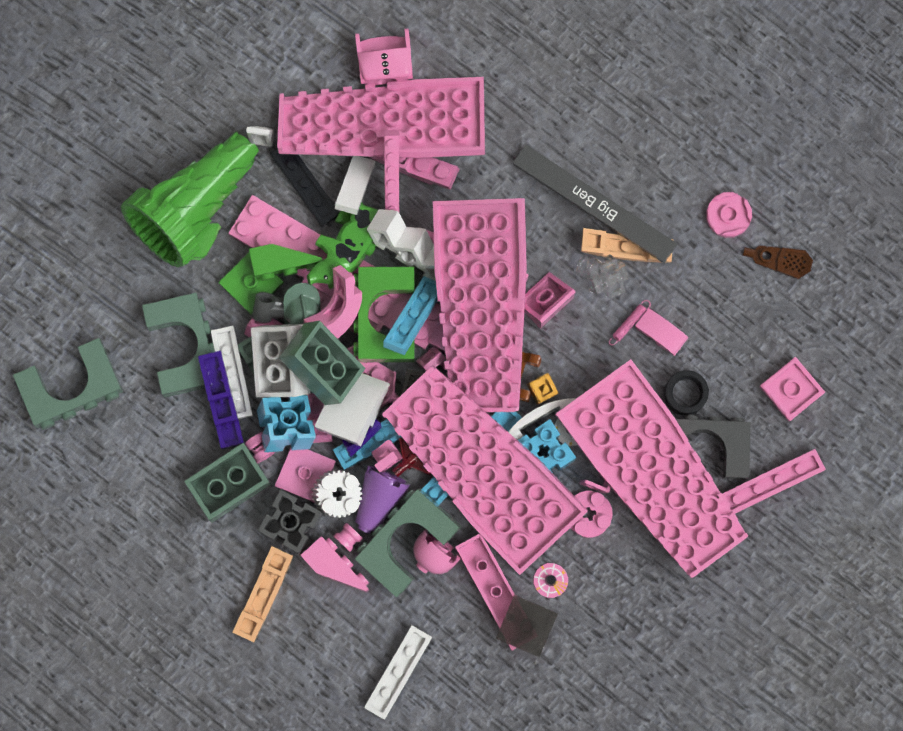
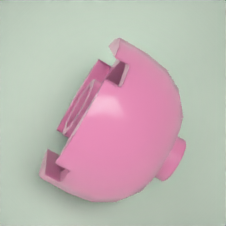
M426 529L418 536L413 547L414 557L418 561L416 566L424 573L429 571L433 574H444L459 562L460 555L457 553L454 556L451 552L454 547L449 542L443 545L432 534L430 535Z

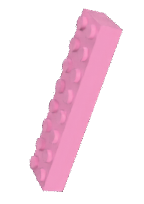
M478 534L456 546L455 549L511 651L538 637L484 537Z

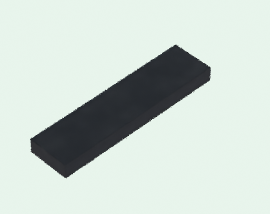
M278 148L270 152V156L321 228L337 218L340 212L335 209L333 202L298 154H279Z

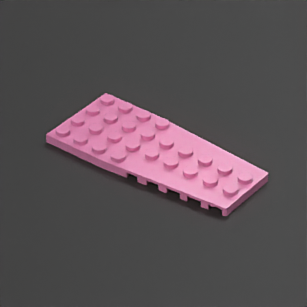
M484 77L415 79L387 82L385 87H375V84L365 85V89L352 90V86L343 87V91L337 92L321 89V93L307 95L306 91L298 92V96L284 97V93L279 95L277 141L279 154L384 157V130H399V157L422 158L485 155Z
M525 198L433 201L435 279L437 298L441 306L439 317L440 324L443 325L444 337H442V346H445L446 361H444L445 370L447 369L448 379L485 412L519 411L527 272Z
M631 359L555 414L596 471L690 578L696 576L748 537V534L745 533L738 522L735 513L732 512L725 501L726 499L723 494L720 493L713 482V478L701 463L698 454L691 447L688 438L676 419Z
M431 366L382 414L393 425L396 433L399 436L401 435L410 446L409 449L423 462L426 470L431 472L436 478L439 486L453 499L452 502L469 523L519 575L588 512L578 499L533 453L434 366Z

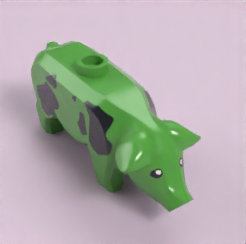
M361 202L357 215L340 211L335 222L342 224L343 227L339 231L337 238L334 239L321 234L315 243L316 246L327 254V257L318 262L307 275V281L310 286L314 283L328 284L329 289L334 288L333 268L341 265L348 272L352 273L360 266L366 255L370 257L373 254L376 245L367 228L378 212L377 209L365 206Z

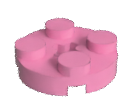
M583 491L576 494L575 497L585 508L595 511L596 515L593 516L592 521H589L586 517H581L570 529L577 535L585 538H594L603 534L610 526L613 516L609 501L601 493L594 491Z

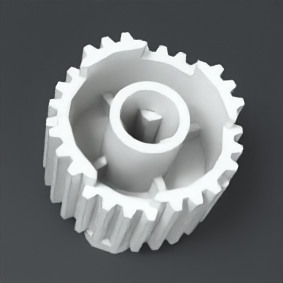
M327 471L324 475L319 476L320 479L316 480L317 484L314 483L315 487L311 488L313 491L311 493L313 496L311 500L315 502L314 505L318 506L317 510H321L328 517H346V515L354 513L359 508V500H362L360 497L362 495V492H360L362 488L359 487L358 479L345 471ZM337 488L339 489L338 491H340L341 495L338 497V500H336V497H333L332 495L333 492L337 491Z

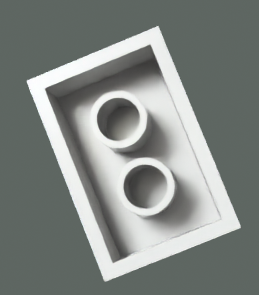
M303 324L265 325L251 328L256 397H297L310 394V389L279 358Z

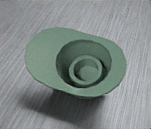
M301 282L294 284L286 291L283 300L285 324H304L303 319L321 312L319 292L313 285L310 286L309 283Z

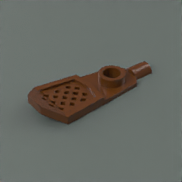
M759 245L756 249L744 247L743 256L753 258L755 264L795 279H800L808 274L813 263L806 250ZM764 252L770 254L769 260H765L762 257Z

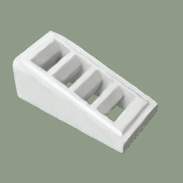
M259 126L247 127L246 132L251 143L269 147L273 146L274 129Z

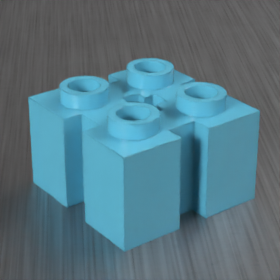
M308 395L289 397L287 402H281V397L262 398L257 409L260 427H265L261 435L264 452L283 451L287 445H291V450L311 448L316 435L313 420L307 421L311 413Z
M550 419L534 429L535 436L530 439L528 435H525L518 440L550 471L554 467H557L560 471L576 459V456L566 442L562 445L558 442L557 439L561 434ZM539 448H546L548 450V457H539Z

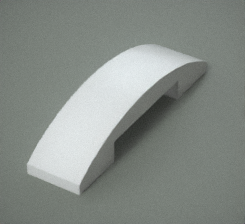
M577 398L553 401L534 409L521 418L509 430V433L517 440L521 439L523 435L520 430L556 410L560 411Z

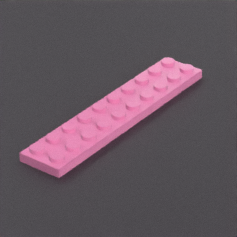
M254 195L251 196L228 233L250 248L274 244L322 257L323 260L327 257V254L315 245L320 234ZM363 260L359 267L374 266ZM306 268L299 269L296 275L304 279L310 271H307ZM358 268L352 272L353 276L358 274ZM318 283L334 293V288L329 289L328 284ZM412 294L383 295L373 302L369 309V314L384 322V327L391 330ZM437 303L414 339V344L423 350H426L429 343L427 341L440 323L439 313H441V306Z

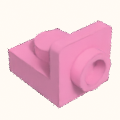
M387 440L372 451L373 457L378 462L374 466L380 473L385 472L403 459L401 453L391 440Z

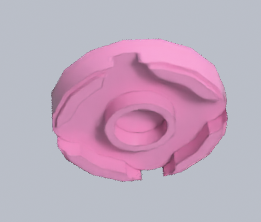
M723 192L715 196L709 203L706 211V221L710 229L715 234L724 238H734L743 234L749 227L752 219V209L748 201L734 192Z

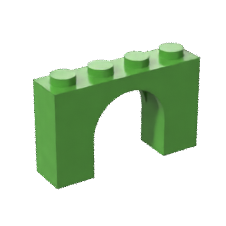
M358 267V274H354L355 286L362 291V302L358 312V319L354 320V333H358V342H354V356H358L359 362H415L414 341L405 355L384 348L383 341L387 335L377 332L368 319L369 309L379 297L387 294L414 293V267Z

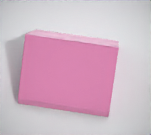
M549 272L525 294L524 312L541 329L574 298L575 291Z

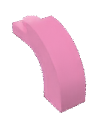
M341 265L333 268L334 293L329 304L321 312L303 319L304 323L321 321L337 339L351 326L362 302V291L355 286L353 274Z

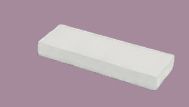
M361 156L352 157L335 203V209L357 215L375 166V160Z

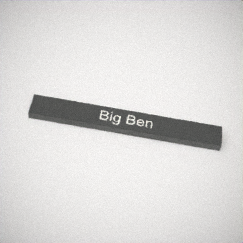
M525 145L514 160V166L665 264L676 248V242L531 147Z

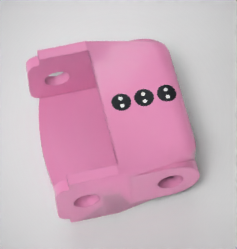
M408 28L404 29L405 37H376L361 42L359 33L355 34L361 84L384 85L387 82L413 79Z

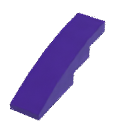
M217 351L200 355L198 359L220 447L224 450L239 446L244 443L222 352Z

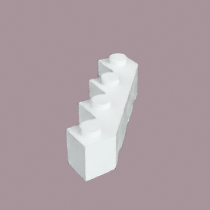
M379 209L367 228L374 244L382 250L385 247L397 254L396 259L409 267L416 266L424 271L423 276L436 281L434 244L427 230L424 228L406 227L398 211Z

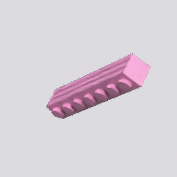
M384 130L385 210H395L398 212L399 130Z

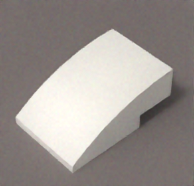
M362 373L341 404L324 405L314 427L319 431L361 446L369 426L373 427L390 383Z

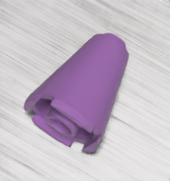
M370 465L367 466L365 471L362 495L360 496L362 500L359 501L360 505L355 521L359 524L358 529L366 533L375 531L385 521L410 487V484H405L406 481L388 471L378 473L376 472L377 468Z

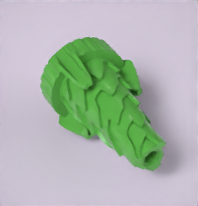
M234 132L223 144L220 143L213 147L198 162L194 160L185 169L178 171L168 180L154 186L151 191L143 187L138 188L121 205V211L126 222L136 236L166 263L179 268L191 260H201L208 254L217 238L218 231L221 229L218 223H210L212 221L210 218L224 205L222 202L237 189L238 186L236 184L252 167L255 161L254 157L259 151L257 146L244 136Z

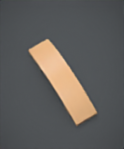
M583 228L581 252L621 260L662 263L621 235ZM672 254L665 263L672 262Z
M271 546L262 566L263 569L232 633L255 642L280 590L293 555Z

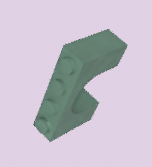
M192 293L142 305L146 326L149 331L171 326H184L191 329L196 334L198 340L197 352L189 363L157 372L161 393L164 398L204 389L205 384L198 356L215 352L213 342L209 343L207 335L211 334L209 321H204L202 312H206L204 299H199L197 293Z
M100 338L78 347L88 372V382L84 391L74 399L64 401L51 397L38 368L35 366L13 375L33 425L36 428H41L42 430L50 428L59 419H71L76 416V412L82 409L89 411L98 406L97 403L103 400L110 402L119 398V394L123 392V389Z
M421 488L416 491L412 489L403 499L406 503L400 509L396 507L388 515L390 519L385 526L380 524L372 533L374 538L368 544L365 541L356 551L359 555L355 560L395 597L400 596L415 579L392 555L390 543L395 530L405 523L419 524L445 545L462 527Z

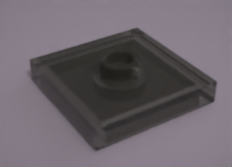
M514 595L496 639L536 657H540L558 613Z

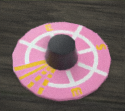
M555 563L544 564L536 570L534 586L540 595L547 598H555L560 596L568 586L567 573L560 565Z

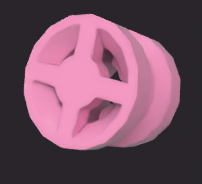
M345 523L340 533H336L333 536L349 552L353 550V545L356 542H360L363 539L347 523Z

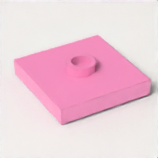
M796 357L759 386L788 422L825 393Z
M290 449L275 487L315 503L311 500L313 498L311 488L315 487L314 483L317 484L316 480L320 479L319 476L333 470L336 461L308 449Z

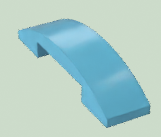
M388 419L381 422L382 428L352 457L348 456L344 444L333 449L344 470L372 456V451L387 440H391L393 443L399 440L401 435L399 436L396 433L395 428Z

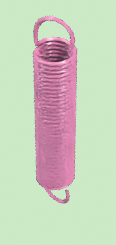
M639 304L634 309L631 315L613 333V337L617 342L622 340L648 308L646 309Z

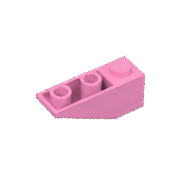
M321 536L301 554V557L318 575L364 592L369 591L366 586L369 584L367 579L361 573L356 575L351 570L353 564L345 555L340 557L335 552L338 547L330 538L324 540Z

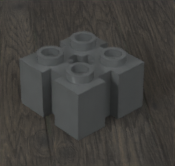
M280 490L272 504V507L276 510L272 517L268 514L266 515L258 532L275 542L279 537L284 539V547L301 555L310 540L306 536L308 529L310 528L315 531L323 513L305 503L303 508L298 506L299 500L296 497ZM294 517L296 526L287 528L286 519L289 518L291 520Z

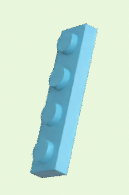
M425 276L422 278L383 341L384 348L402 355L406 354L438 301L435 280Z

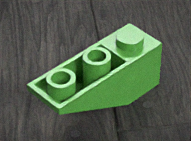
M274 244L249 249L254 275L257 279L261 278V281L274 279L276 274L284 273V276L294 275L298 273L297 270L303 268L311 271L318 262L323 260L322 257Z

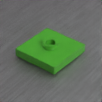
M250 252L218 282L251 315L257 293L267 292L273 295L284 284L277 275H275L274 279L261 281V278L257 279L254 275Z

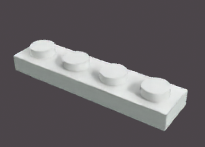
M234 326L211 330L215 352H222L238 419L252 417L253 414Z
M411 626L366 703L365 709L385 720L431 641V636Z

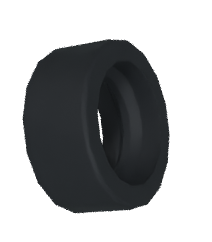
M683 370L676 372L669 378L664 387V399L671 411L679 415L688 416L697 413L704 407L709 396L706 380L695 371ZM684 379L695 382L700 390L698 401L691 406H682L673 397L675 384Z

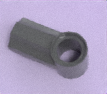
M267 292L257 293L252 313L253 319L262 323H268L272 318L284 319V298H275L274 295Z

